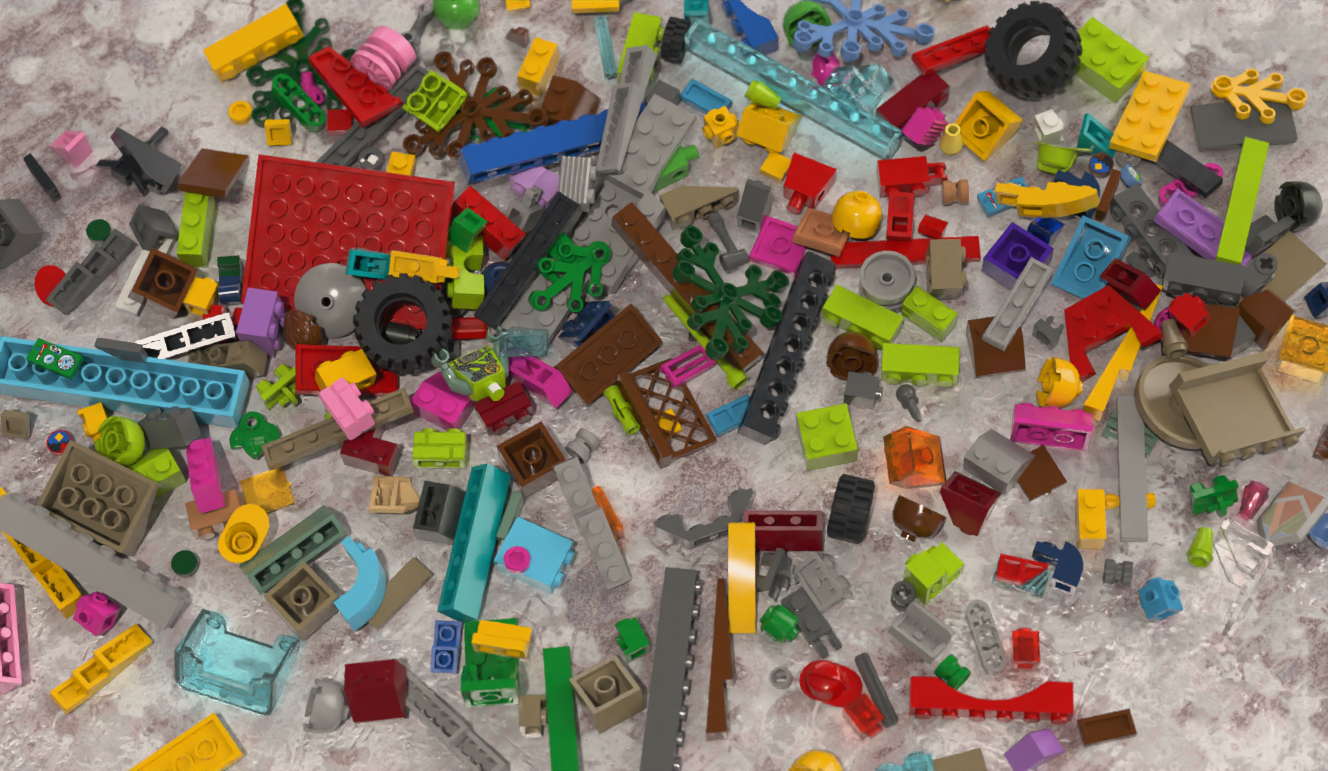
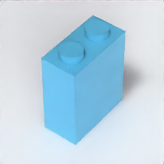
M517 516L494 559V565L496 570L552 595L555 587L560 588L565 577L563 572L567 565L571 566L574 562L576 551L572 540ZM515 546L525 548L531 559L530 567L521 574L509 572L504 564L506 551Z

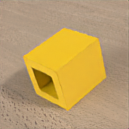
M194 277L183 304L188 313L203 317V314L209 313L212 305H218L219 303L218 284L213 279L207 277L203 279Z

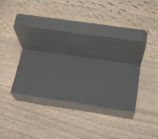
M138 204L129 226L143 250L150 251L154 247L159 235L177 239L178 233L165 211Z
M1267 215L1262 216L1250 224L1245 249L1253 257L1288 233L1295 224V221L1289 215L1277 223Z

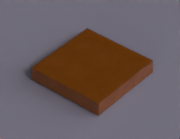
M1205 304V309L1209 312L1210 321L1193 337L1183 330L1182 335L1188 344L1187 353L1232 359L1240 308Z

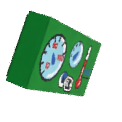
M38 338L26 360L28 363L72 381L84 358L82 355Z

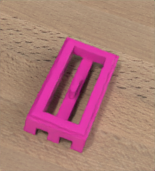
M699 345L661 365L660 371L662 374L665 373V378L667 381H671V386L675 389L715 367L716 362L709 359L705 349ZM699 354L703 355L693 361L686 363L684 366L674 370L673 372L670 370Z

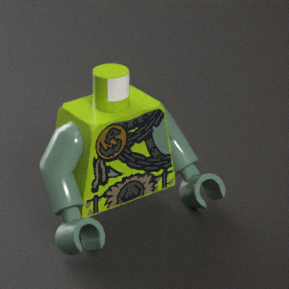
M500 326L496 327L498 336H492L489 328L486 333V339L488 342L493 343V348L487 345L449 362L448 365L446 362L449 359V353L445 349H441L439 352L442 360L434 353L431 363L434 367L441 368L442 371L440 373L452 392L468 396L473 401H479L488 396L493 401H498L504 396L505 379L509 375V360L504 344L501 345L500 343L503 333Z

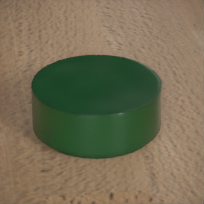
M103 219L91 221L86 228L89 240L97 245L103 244L112 233L109 223Z
M179 551L171 560V567L179 577H190L198 570V560L191 551Z

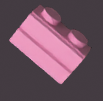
M340 378L331 387L328 386L319 392L318 396L347 438L353 440L362 431L368 430L375 424L371 416L375 412L367 400L360 401L358 397L362 394L353 382L348 384L344 378Z

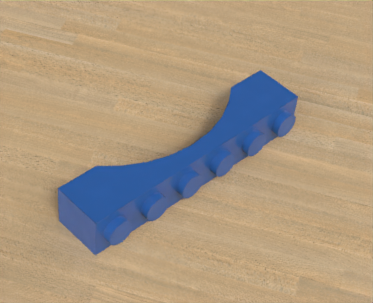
M722 0L723 12L726 16H730L732 29L735 34L740 35L742 49L745 53H749L752 60L779 50V37L768 18L757 14L741 0Z

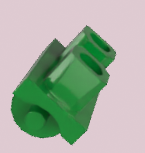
M1225 475L1217 476L1212 480V487L1207 489L1203 483L1192 484L1190 486L1191 511L1194 516L1215 511L1220 518L1227 516V508L1234 506V503L1238 502L1237 489L1239 484L1236 479L1229 481Z

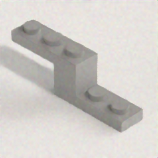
M574 456L553 465V470L578 530L589 546L606 589L610 590L632 580L603 509L595 501L578 457Z

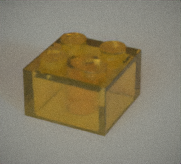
M1292 315L1285 327L1273 372L1323 386L1328 376V325Z

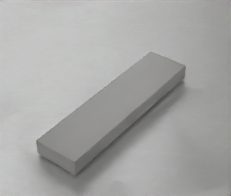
M1032 257L1030 258L983 334V341L1005 352L1052 275L1053 268Z

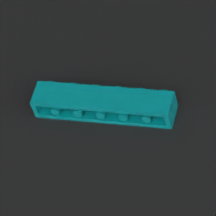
M489 463L471 468L437 612L461 622L477 620L481 611L482 597L487 586L486 580L493 560L492 555L495 542L497 541L496 535L504 513L503 508L506 495L509 491L511 475Z

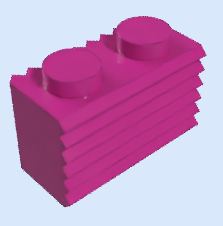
M928 106L926 108L918 107L901 132L917 144L933 146L949 123L944 119L946 115L935 107L932 109Z

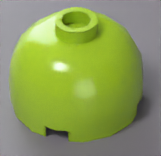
M110 416L105 419L98 429V432L102 433L100 440L95 441L96 453L124 467L137 462L145 447L142 428L132 419L126 417Z

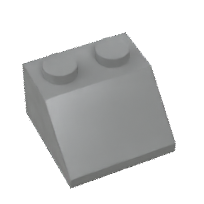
M991 429L979 436L965 454L963 470L1007 496L1035 455Z

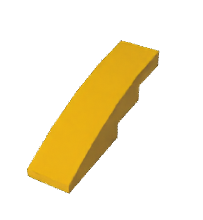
M755 522L728 523L729 633H756Z
M134 624L95 650L93 658L73 670L71 678L50 691L51 699L67 715L132 664L152 645V640L137 624Z

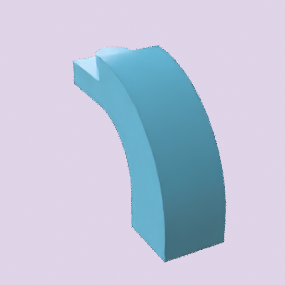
M348 536L341 543L348 555L358 566V577L353 587L333 603L352 630L356 631L368 622L379 609L386 591V575L372 547L366 550L360 541L355 544L351 537Z

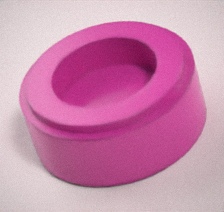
M515 546L506 551L504 564L509 572L521 574L530 567V555L525 548Z

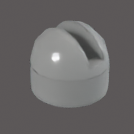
M776 667L771 671L769 681L775 688L784 690L792 684V675L786 668ZM776 679H778V680H785V681H784V682H776Z

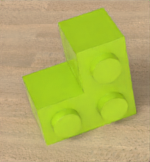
M942 542L937 547L933 545L927 551L923 550L919 555L914 553L905 562L903 581H907L914 586L915 597L926 606L963 573L964 563Z

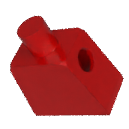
M794 152L783 187V197L789 200L786 206L787 210L793 214H799L803 206L812 209L817 208L835 184L837 169Z

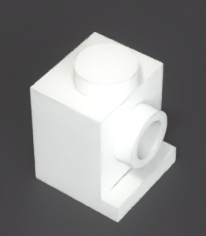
M1053 109L1034 115L1032 132L1037 142L1051 145L1064 142L1062 131L1064 130L1063 122L1054 113Z

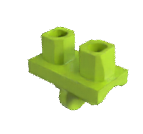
M282 363L274 371L275 376L279 379L276 383L272 385L267 379H264L256 385L262 402L269 411L277 404L281 407L288 402L293 406L298 404V400L295 397L297 395L295 394V367L291 369Z

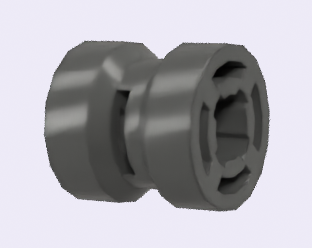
M1106 558L1103 570V584L1112 585L1116 582L1121 587L1130 588L1133 562L1123 561L1117 564L1114 559Z

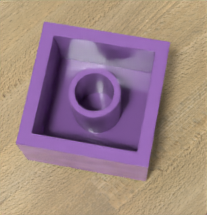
M248 288L236 331L240 341L250 340L268 352L267 357L275 358L276 351L281 348V331L284 327V317L286 314L284 303L281 302L278 292Z

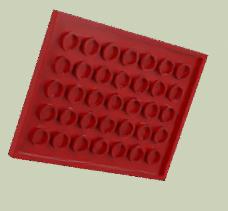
M258 154L241 303L245 301L248 288L278 292L281 302L284 303V309L295 310V290L302 276L311 268L325 263H337L347 266L349 250L351 248L359 247L388 254L395 250L446 259L455 182ZM360 276L366 289L369 291L374 288L372 283L379 280L380 283L386 281V279ZM443 282L432 283L435 285L436 290H440L442 293ZM325 297L323 303L329 306L331 301L328 297ZM401 304L393 307L381 320L383 324H388L392 321L414 325V328L423 330L427 324L426 315L423 310L412 304Z

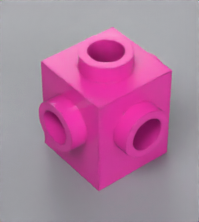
M96 591L87 596L84 595L78 600L73 620L97 637L113 629L121 608L109 600L106 595Z

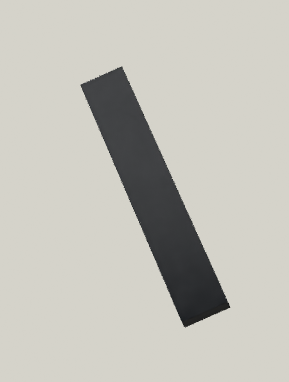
M561 192L557 193L474 313L477 319L496 330V327L499 326L537 271L538 260L548 255L581 207L578 203Z

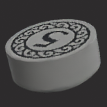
M1117 151L1115 158L1119 168L1124 167L1126 164L1137 168L1141 157Z

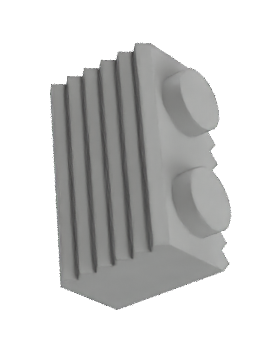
M562 156L558 192L581 206L578 211L589 212V206L594 204L595 191L591 188L592 181L597 179V166H593L590 157Z

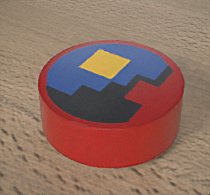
M56 430L48 436L46 445L53 455L61 457L69 440L73 441L67 431Z

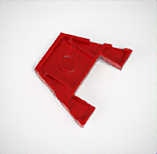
M1110 285L1064 309L1070 363L1076 367L1081 382L1096 375L1086 353L1131 327L1144 348L1164 337L1159 328Z

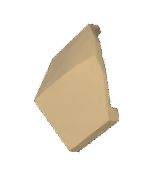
M374 476L368 510L369 513H406L418 508L420 497L411 484L409 477Z

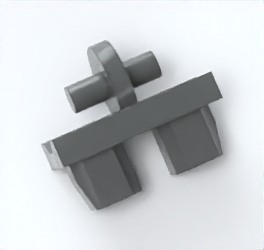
M777 548L775 553L764 552L761 566L763 569L768 570L767 575L757 574L755 576V590L764 594L772 602H777L781 590L786 591L788 585H796L799 580L798 576L793 574L795 566L791 564V558L785 555L784 549Z

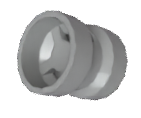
M580 428L576 433L574 441H570L564 448L571 457L577 456L579 462L584 464L589 458V453L595 451L600 442L591 432Z

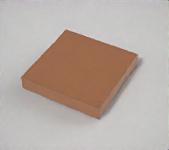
M807 208L793 235L792 242L840 257L850 232L842 230V233L839 232L832 224L831 214Z

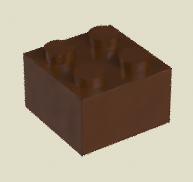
M152 247L128 298L174 319L198 269Z
M542 421L497 445L499 458L520 492L523 493L524 498L557 481L558 479L552 466L566 460Z

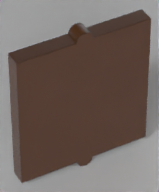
M1044 445L1030 451L1035 457L1017 481L1029 502L1044 494L1050 495L1052 490L1067 483Z

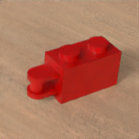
M926 156L877 160L876 174L880 198H889V191L914 193L915 197L929 193L930 185H941L943 180H948V176L944 172L946 164L943 162L927 163Z

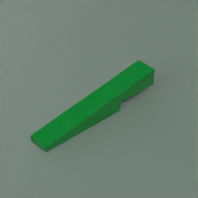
M569 646L543 648L551 771H579L573 688L569 682V679L572 678Z

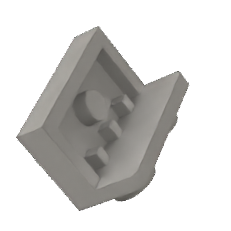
M915 600L909 603L906 611L888 630V633L929 665L947 648L955 633L954 630Z

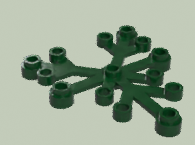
M287 0L285 4H287L304 34L302 16L305 13L304 3L302 0ZM325 18L317 19L314 27L305 37L287 46L297 52V59L285 52L284 49L277 51V53H282L280 56H275V54L271 56L274 62H284L289 67L265 71L262 66L253 65L246 71L248 82L252 86L259 87L267 80H273L278 74H286L291 76L298 84L301 81V72L311 71L313 72V81L326 88L327 110L342 109L337 96L309 63V56L325 49L322 48L324 44H328L333 49L330 39H320L317 47L308 57L306 52L320 34L323 35L329 32L330 26ZM320 25H326L324 28H319ZM346 49L341 53V56L350 61L352 55L357 50ZM258 90L253 93L252 99L257 107L253 109L251 116L255 125L265 127V120H272V114L279 106L280 119H290V122L293 121L294 116L273 95L271 90ZM258 97H264L260 101L256 100ZM332 105H338L334 109L330 108ZM285 113H290L289 116L283 117Z
M688 225L680 235V242L686 248L681 249L676 256L678 263L673 268V278L678 283L690 282L712 293L705 296L697 295L691 301V307L696 312H703L707 306L719 303V307L716 310L701 314L693 313L687 319V325L692 330L697 331L704 324L716 321L713 337L706 344L705 353L709 359H722L728 352V344L723 339L725 328L733 338L731 342L732 349L737 353H743L749 346V342L742 335H746L751 330L752 323L745 317L741 309L760 318V323L764 327H775L782 320L783 316L777 308L780 304V299L774 293L781 292L788 285V277L782 271L774 270L767 277V280L758 282L762 275V270L757 265L752 264L745 271V276L748 279L747 285L736 287L731 283H724L714 268L715 258L719 253L718 246L708 242L702 249L699 244L703 239L702 232L696 226ZM693 265L705 270L712 282L696 275ZM753 295L763 300L765 309L741 297ZM729 310L736 319V323H734V321L730 317Z

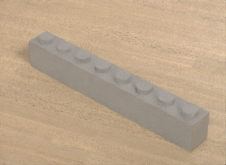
M17 492L2 495L0 498L1 531L159 627L166 629L174 624L187 600L186 597L181 595L182 592L178 588L171 585L166 586L159 582V577L150 572L144 573L139 570L135 562L126 558L121 559L108 546L96 544L93 542V537L84 532L78 533L71 528L72 525L63 519H55L50 516V512L44 507L30 504L27 502L28 498Z

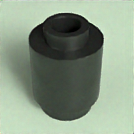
M390 321L387 326L384 325L381 335L389 343L402 345L416 340L420 336V329L414 328V325Z

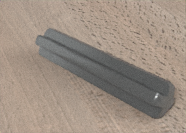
M867 653L857 655L855 657L856 666L884 727L889 728L896 725L898 718Z

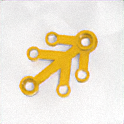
M1247 69L1243 74L1232 79L1228 76H1218L1211 83L1210 87L1211 93L1214 96L1227 99L1236 109L1235 116L1241 120L1249 118L1251 107L1238 98V96L1245 97L1260 113L1259 119L1264 124L1274 122L1275 110L1269 108L1262 100L1287 104L1294 111L1301 110L1307 101V93L1300 88L1291 89L1288 94L1265 91L1268 88H1281L1283 76L1279 73H1272L1268 78L1258 82L1259 72L1255 69ZM1246 83V84H1248V85H1250V86H1248V87H1242V86H1240V85Z

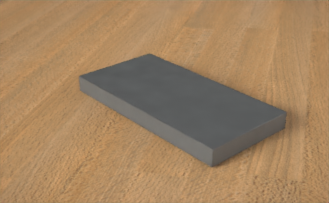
M1242 100L1243 103L1251 107L1250 116L1245 120L1238 119L1235 116L1236 109L1229 102L1192 105L1190 111L1199 152L1241 148L1245 137L1267 142L1269 145L1296 143L1298 137L1292 110L1287 104L1262 100L1269 108L1275 110L1274 122L1264 124L1259 119L1260 113L1248 100Z

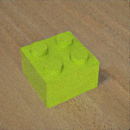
M847 403L796 413V428L806 471L857 462L858 448Z

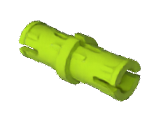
M617 385L610 386L604 391V396H606L613 409V416L619 420L626 435L630 436L637 433L641 427L631 412V405L625 401Z

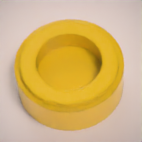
M236 101L230 105L228 115L232 123L241 126L248 124L252 120L251 113L253 110L248 102Z

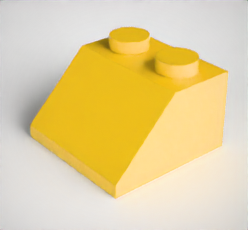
M990 91L975 92L955 124L960 127L963 143L983 161H987L1013 137L1024 120Z
M752 103L744 108L736 136L743 138L742 140L745 143L762 145L765 147V150L771 153H781L788 147L802 119V115L779 106L774 110Z

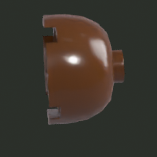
M845 332L838 335L830 343L827 351L826 364L830 368V373L844 381H847L849 371L873 374L877 367V353L873 342L866 335L858 332Z
M898 495L892 511L894 525L902 531L900 536L912 542L916 538L923 540L932 538L938 533L946 519L944 515L901 495Z

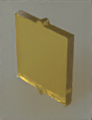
M282 466L239 481L244 494L243 502L245 504L258 505L267 514L295 505L290 491L291 483L287 482Z

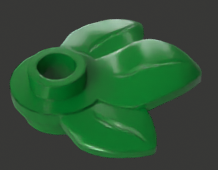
M251 411L242 416L240 426L232 431L229 438L230 447L232 450L243 447L248 456L257 460L262 453L261 446L279 439L280 434L274 424L265 422L264 417L260 413ZM256 420L257 422L254 426H248L249 421Z

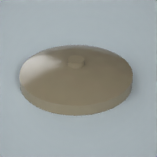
M1165 355L1150 362L1136 382L1135 400L1144 422L1157 436L1181 448L1202 449L1169 387L1179 373L1209 366L1196 358L1186 355L1178 359H1169Z

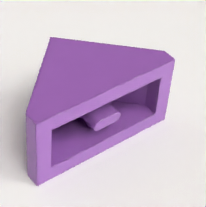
M1049 728L1028 734L1004 753V757L1013 771H1032L1063 754L1065 751Z

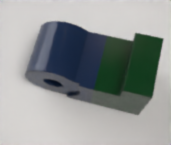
M239 255L217 257L221 305L240 304L244 281V265Z

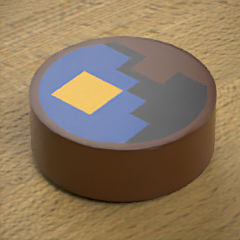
M1096 153L1089 160L1088 170L1096 178H1106L1112 172L1114 166L1113 159L1108 154Z

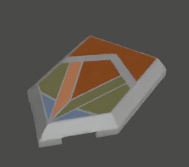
M1287 482L1257 519L1263 550H1273L1275 546L1290 543V545L1301 543L1328 509V499L1297 484Z

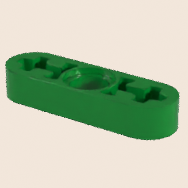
M276 75L271 86L273 95L306 130L310 132L322 130L326 119L325 113L289 75ZM280 84V85L283 86V85L286 84V85H287V88H286V89H285L284 87L279 88L278 85ZM301 99L305 105L303 107H295L292 104V100ZM310 117L312 119L318 118V123L315 120L311 122Z

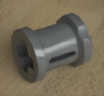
M907 581L897 582L892 588L890 601L892 607L899 612H905L909 603L914 600V586ZM903 593L905 598L907 599H902L901 595L899 594Z

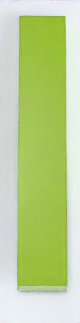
M1248 137L1244 139L1229 195L1215 261L1237 265L1242 263L1269 147L1267 142Z

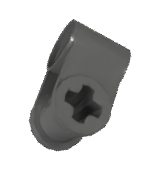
M1268 253L1261 254L1246 267L1241 292L1243 297L1261 292L1273 280L1278 267L1275 256Z

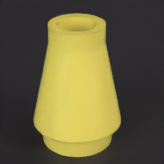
M955 123L946 126L939 140L940 149L947 155H955L963 148L960 127Z

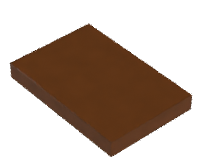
M202 148L179 180L178 190L225 198L249 163L248 155Z

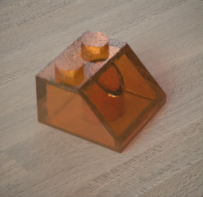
M908 426L883 436L888 478L891 485L905 489L943 486L947 481L940 436Z

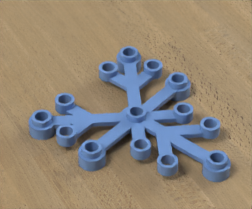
M811 0L830 4L842 16V21L826 27L802 20L798 23L793 45L796 51L803 53L807 52L813 43L822 40L819 44L818 54L822 57H830L834 49L832 44L833 35L848 29L847 39L842 43L840 54L844 61L854 62L858 59L861 51L860 44L856 42L857 31L868 40V49L879 51L883 43L882 38L870 30L874 29L891 45L890 51L893 55L902 56L905 53L906 44L893 34L915 38L918 44L927 45L933 40L935 29L927 23L918 24L916 29L894 25V23L904 25L908 22L909 12L905 9H897L895 13L884 17L886 8L881 4H874L872 8L862 12L860 10L861 0H851L850 9L839 0Z

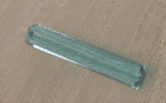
M605 15L597 16L594 20L604 75L607 80L616 79L617 68L608 20Z

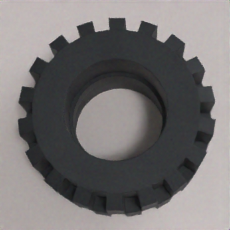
M847 474L840 476L827 526L829 538L854 544L861 543L875 490L873 480Z

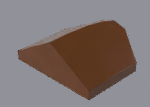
M1269 289L1244 297L1237 306V308H1240V316L1256 336L1254 342L1264 350L1267 349L1295 312L1293 308Z

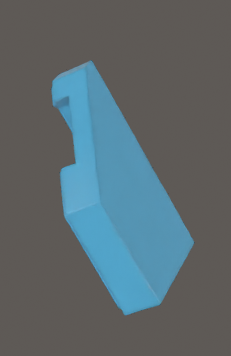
M748 394L706 413V418L717 438L739 428L750 399Z

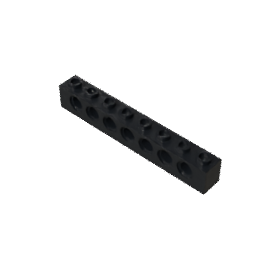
M807 251L801 258L781 311L783 318L776 325L737 431L738 434L763 445L771 438H776L780 429V425L777 424L779 417L784 416L788 407V403L785 400L788 394L791 395L796 385V381L793 378L796 372L799 373L804 363V359L801 358L804 350L807 351L812 341V337L809 336L811 328L815 329L820 315H817L818 309L823 307L828 296L824 292L826 287L831 285L835 277V273L832 272L835 262L810 251ZM808 280L814 281L816 287L812 286ZM800 301L806 302L809 308L803 307ZM792 322L797 323L801 330L796 329ZM785 344L790 345L793 352L788 351L785 348ZM777 366H781L785 370V374L780 373L777 370ZM768 388H773L777 392V396L772 395ZM760 410H765L769 414V418L763 417Z

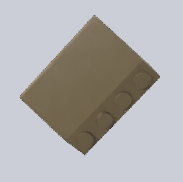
M69 440L36 505L47 509L50 512L49 515L55 519H63L72 525V529L84 532L93 537L94 540L132 557L144 535L159 483Z

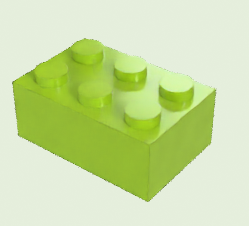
M1091 17L1077 31L1082 40L1080 43L1082 45V55L1078 56L1081 59L1079 67H1075L1073 71L1077 77L1116 104L1141 78L1143 72L1147 69L1150 57Z

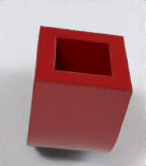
M889 191L886 239L911 241L914 193Z

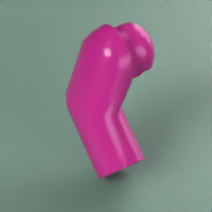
M301 72L303 91L317 105L322 104L325 100V95L314 84L313 72Z

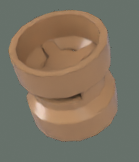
M967 179L959 180L958 182L942 181L943 205H951L953 202H959L960 204L969 203Z

